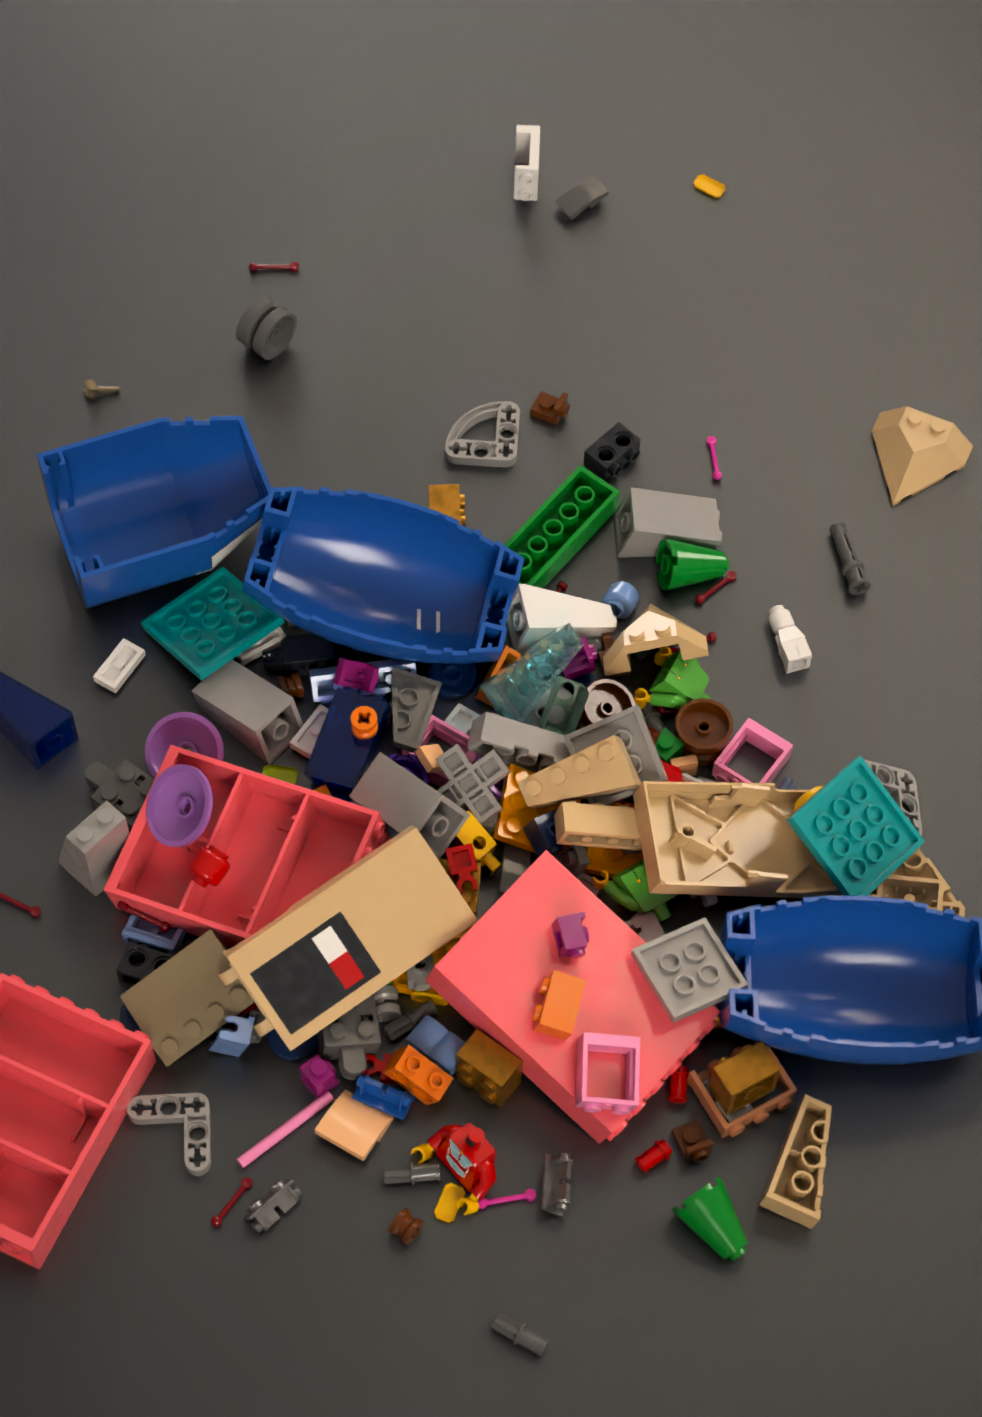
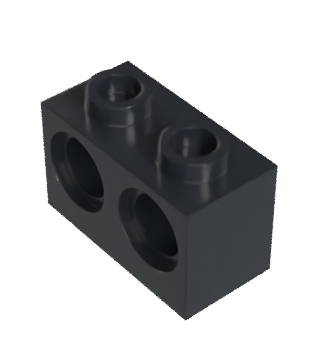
M618 422L585 450L583 465L606 482L612 476L616 477L628 462H633L640 454L641 439Z
M128 942L116 970L118 980L121 983L134 986L176 954L171 951L160 952L154 950L150 945L142 942L137 944ZM137 960L144 961L141 966H132V963Z

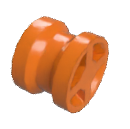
M360 706L351 714V728L357 738L363 740L370 739L377 733V713L371 707Z

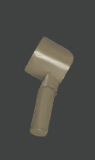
M92 379L84 382L85 388L83 390L89 399H94L103 393L119 392V386L98 387Z

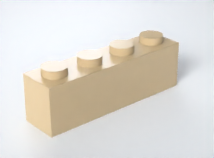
M576 801L562 802L554 814L557 844L642 851L635 808H631L628 805L606 806L602 803L581 804Z

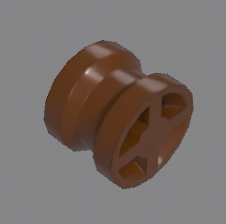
M298 672L292 673L289 677H277L279 689L292 697H304L303 686Z
M404 1208L392 1221L388 1231L393 1235H399L402 1238V1242L409 1245L419 1235L425 1222L420 1218L415 1219L411 1216V1211Z

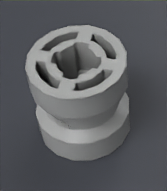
M385 985L374 993L378 1022H391L401 1017L400 1006L396 1002L398 991L395 986Z

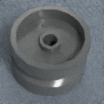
M262 296L251 303L243 313L237 326L236 338L246 347L253 348L265 360H271L278 356L291 341L296 330L297 317L286 308L280 307L270 297Z

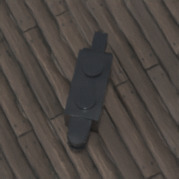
M313 633L285 636L281 641L282 647L264 651L262 654L264 670L284 671L285 677L291 676L294 672H298L301 677L309 674L311 669L338 666L340 657L357 661L356 654L338 653L353 650L352 648L331 642Z

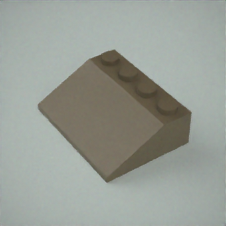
M212 929L208 930L120 996L141 1031L150 1037L153 1049L167 1067L226 1024V1017L236 1016L254 1003V1000L239 978L226 986L218 975L228 970L231 966L223 954L226 948Z

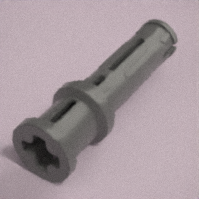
M842 522L833 524L829 531L843 564L841 571L849 583L848 591L852 595L862 594L871 587L870 581L866 579L863 572L864 565L855 555L845 524Z

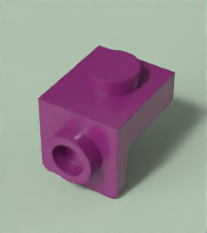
M585 637L580 639V647L557 655L563 674L567 679H573L596 670L594 660L598 659L593 644H587Z
M340 657L333 683L373 693L379 678V668L366 662Z

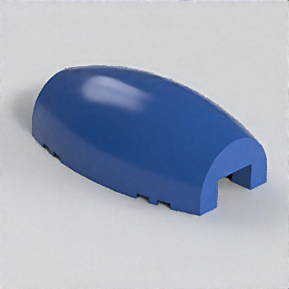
M304 486L273 487L269 491L242 592L269 611L297 627L331 642L361 652L423 663L470 664L496 662L503 650L508 629L506 622L512 597L520 579L524 558L499 541L493 542L481 535V531L475 528L472 531L458 524L459 520L408 501L348 489L345 492L329 491L328 487H320V490L304 489ZM417 609H421V630L417 629ZM436 611L440 612V632L436 633Z
M829 895L803 897L802 901L787 903L786 900H781L772 906L761 907L758 904L728 912L724 920L720 941L748 983L747 989L729 988L726 1000L718 1003V1010L721 1011L719 1013L721 1026L754 1042L759 1043L763 1041L766 1046L789 1053L827 1061L857 1064H908L938 1061L982 1051V919L973 915L971 919L954 915L955 911L945 908L944 912L930 909L928 904L873 896Z

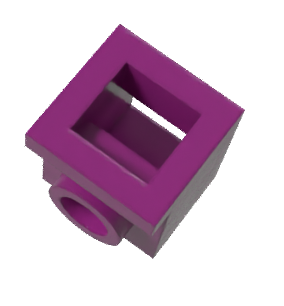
M585 912L557 917L551 924L560 957L569 955L570 959H575L586 955L585 948L588 946L589 934L586 926H582V921L586 918Z
M318 1054L299 1067L301 1081L316 1099L340 1084V1081L335 1076L336 1070L327 1059L322 1060Z

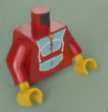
M468 1123L463 1127L459 1124L445 1125L428 1139L427 1144L423 1143L413 1148L411 1155L420 1151L423 1158L418 1164H421L431 1159L433 1150H436L435 1154L469 1193H472L469 1197L459 1199L456 1203V1208H463L467 1204V1211L464 1213V1216L473 1214L479 1209L478 1199H483L496 1181L497 1175L494 1165L496 1151L485 1139L483 1130L475 1127L472 1123Z

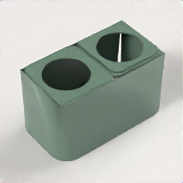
M557 675L539 721L542 728L562 735L574 732L589 697L587 688L582 683ZM566 682L572 683L574 686L573 696L569 699L559 698L557 694L561 685ZM553 706H560L565 712L564 719L558 724L548 721Z

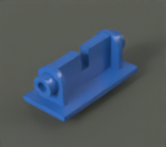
M369 1075L359 1076L356 1083L358 1087L352 1096V1099L401 1120H404L415 1099L414 1096L408 1094L409 1092L400 1091L370 1078Z

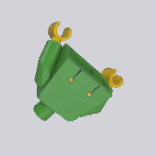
M668 646L661 647L654 658V662L662 667L649 690L652 694L648 695L645 689L639 688L635 691V698H633L635 704L640 706V709L644 708L647 702H649L652 706L668 707L679 711L689 701L699 698L711 699L704 692L709 682V676L700 667L697 658L683 661L680 649L671 653V649Z
M644 859L612 876L613 881H609V874L606 870H600L601 876L605 878L603 881H598L593 876L594 887L604 889L615 902L628 910L636 911L637 913L654 911L659 922L671 916L665 902L674 898L677 894L649 892Z

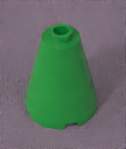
M664 539L665 541H661L657 548L656 564H660L661 572H656L659 586L663 590H672L723 577L729 569V559L723 551L672 539Z
M719 1176L715 1179L717 1182L715 1187L708 1183L683 1201L685 1208L679 1210L676 1206L672 1210L724 1260L730 1257L734 1261L747 1252L744 1246L748 1244V1241L725 1184Z

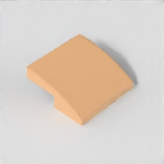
M345 1089L315 1128V1134L364 1161L375 1143L381 1140L394 1117L352 1099L353 1093Z

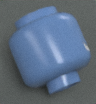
M617 581L606 591L602 598V603L611 605L616 619H625L637 607L640 596L636 588L630 583Z

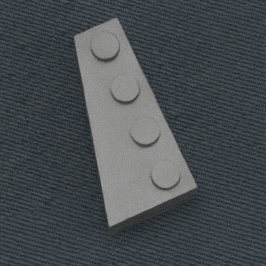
M489 712L483 713L472 721L467 749L482 756H485L494 749L506 766L511 763L537 773L571 756L563 737L565 735Z

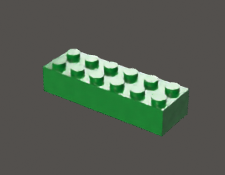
M579 465L504 544L524 558L518 584H526L544 589L619 507L620 491Z

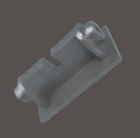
M544 1153L541 1209L560 1217L563 1216V1212H566L567 1207L570 1206V1184L565 1183V1180L571 1179L573 1160L570 1159V1154L560 1153L557 1158Z
M279 1179L268 1189L270 1194L263 1201L258 1198L247 1208L249 1213L243 1219H253L255 1222L252 1224V1227L256 1232L260 1233L262 1230L266 1232L280 1218L274 1210L276 1206L284 1214L300 1201L299 1197L302 1195V1192L296 1186L292 1188L289 1186L294 1181L293 1179H286L285 1181Z

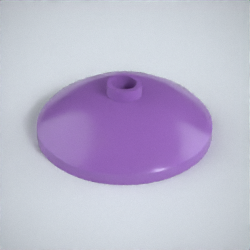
M177 712L162 718L151 729L145 744L146 764L154 778L162 765L170 745L183 749L191 747L195 753L223 761L224 758L223 741L217 728L205 717L192 712Z
M186 764L171 766L157 777L150 789L146 805L148 826L152 835L166 846L184 847L191 844L203 833L209 822L213 805L212 790L208 779L199 769Z

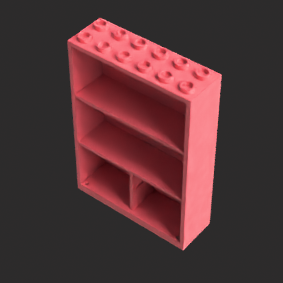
M170 745L155 780L163 771L174 765L186 764L199 769L208 779L212 790L213 805L209 822L203 833L191 844L184 847L166 846L160 843L149 829L146 817L147 795L105 885L104 891L117 909H119L117 907L118 902L123 901L130 907L161 922H168L171 928L184 929L183 932L198 937L212 929L223 945L232 948L281 916L290 906L389 841L390 835L378 811ZM212 845L229 856L227 861L230 864V869L218 886L214 887L208 884L206 888H203L191 880L194 874L190 872L189 864L200 848H209Z
M547 850L434 966L425 979L471 1025L523 1061L522 1072L598 1144L606 1138L611 1141L628 1125L625 1119L629 1121L645 1106V1101L661 1088L668 1076L672 1075L683 1063L682 1060L691 1054L700 1044L699 1041L717 1025L718 1022L715 1018L721 1012L712 1005L672 1023L631 956L632 949L646 942ZM585 912L586 918L582 921V926H586L589 934L588 946L585 948L586 955L575 959H570L569 955L560 957L551 924L557 917ZM553 970L586 980L574 1030L567 1040L533 1030L536 1021L532 1020V1014L536 1004L541 1005L543 1000V994L539 993V988L543 977H548ZM583 1032L640 1037L639 1106L630 1111V1114L616 1115L612 1113V1110L601 1109V1112L589 1113L585 1112L582 1107H575L577 1039ZM588 1051L587 1097L625 1100L626 1054Z
M3 973L0 974V1251L40 1270L126 1117L129 1102L140 1092L156 1063V1058L150 1037L138 1030L132 1032L125 1029V1026L117 1020L110 1019V1021H107L90 1008H85L84 1010L78 1008L71 1000L65 997L58 999L50 995V992L41 986H35L34 988L25 984V981L16 975H10L9 977Z

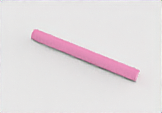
M326 1091L236 1160L242 1168L246 1167L334 1100L331 1093Z

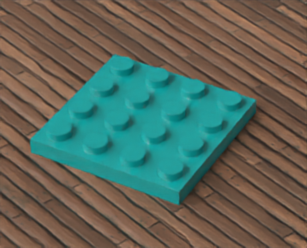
M221 567L143 620L141 625L143 630L202 681L285 622L282 617L269 611L242 592L243 583L226 568Z
M861 755L854 758L787 819L788 823L843 896H868L925 842Z

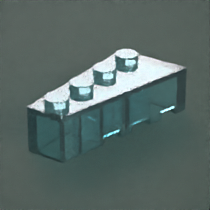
M570 623L562 625L482 683L480 688L500 716L523 723L529 712L539 703L543 694L553 685L557 675L568 666L584 643Z

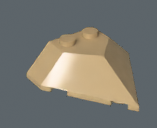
M908 406L880 412L871 432L878 450L877 456L884 480L891 495L892 507L900 503L901 499L909 495L913 496L944 479L945 475L954 470L959 471L964 468L973 448V445L954 423Z
M650 603L639 617L620 634L603 656L605 676L631 671L630 653L679 644L683 661L709 656L706 636Z
M920 847L868 895L928 904L930 909L944 912L945 908L954 910V915L965 917V907L961 901L955 899L950 892V886L929 857L926 858L923 855Z

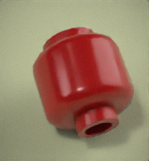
M212 845L209 848H200L189 864V870L194 874L191 880L203 888H206L208 884L214 887L218 886L230 869V864L227 861L229 856Z

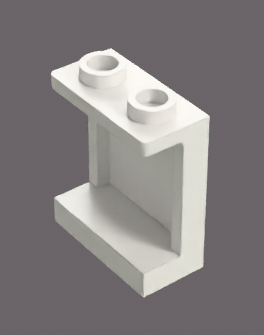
M517 125L515 163L529 165L515 166V200L537 201L540 126Z

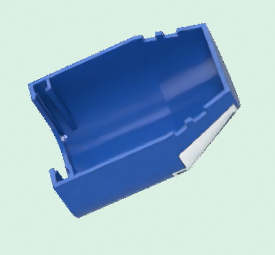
M210 416L209 421H194L193 417H185V421H170V417H161L37 454L51 513L86 609L211 571L261 524L271 488L243 416Z

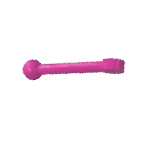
M709 436L706 444L710 447L714 468L712 477L715 480H719L722 477V473L719 471L716 457V438Z
M527 1189L523 1194L488 1200L485 1198L478 1199V1206L480 1209H485L488 1205L522 1199L531 1202L535 1200L536 1192L533 1189Z

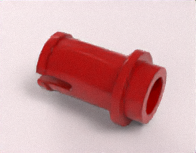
M680 1065L672 1075H669L671 1079L668 1100L670 1102H687L686 1092L689 1072L686 1066Z
M664 1139L654 1141L655 1145L635 1157L637 1165L644 1173H647L648 1170L662 1160L670 1159L669 1156L673 1152Z

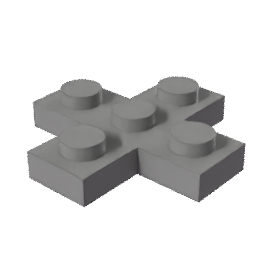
M458 744L435 759L450 780L437 791L461 808L467 805L481 825H484L504 810L489 788L511 772L494 749L474 764L471 763Z

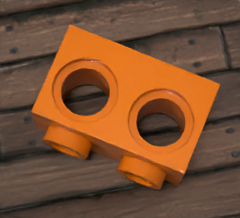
M410 1045L397 1049L382 1072L425 1105L439 1102L453 1080V1077Z

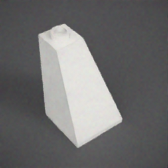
M518 584L512 597L506 626L512 649L525 655L536 653V642L562 644L580 640L584 637H598L602 640L601 634L613 633L616 630L617 619L613 615L611 605L526 584Z

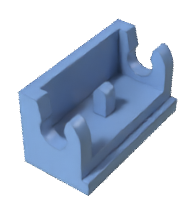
M134 914L130 915L121 933L124 945L126 946L128 942L135 944L142 942L150 945L154 950L160 952L171 951L175 954L180 952L187 936L182 928L177 930L170 928L168 932H162L160 927L140 919V917Z
M226 1017V1022L235 1023L237 1026L234 1029L225 1027L217 1029L215 1032L219 1035L213 1042H210L209 1051L239 1057L250 1044L255 1017Z

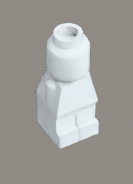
M783 605L772 607L769 610L768 620L773 633L776 634L775 640L778 647V655H780L786 674L810 668L812 653L804 634L795 626L790 611L784 609Z

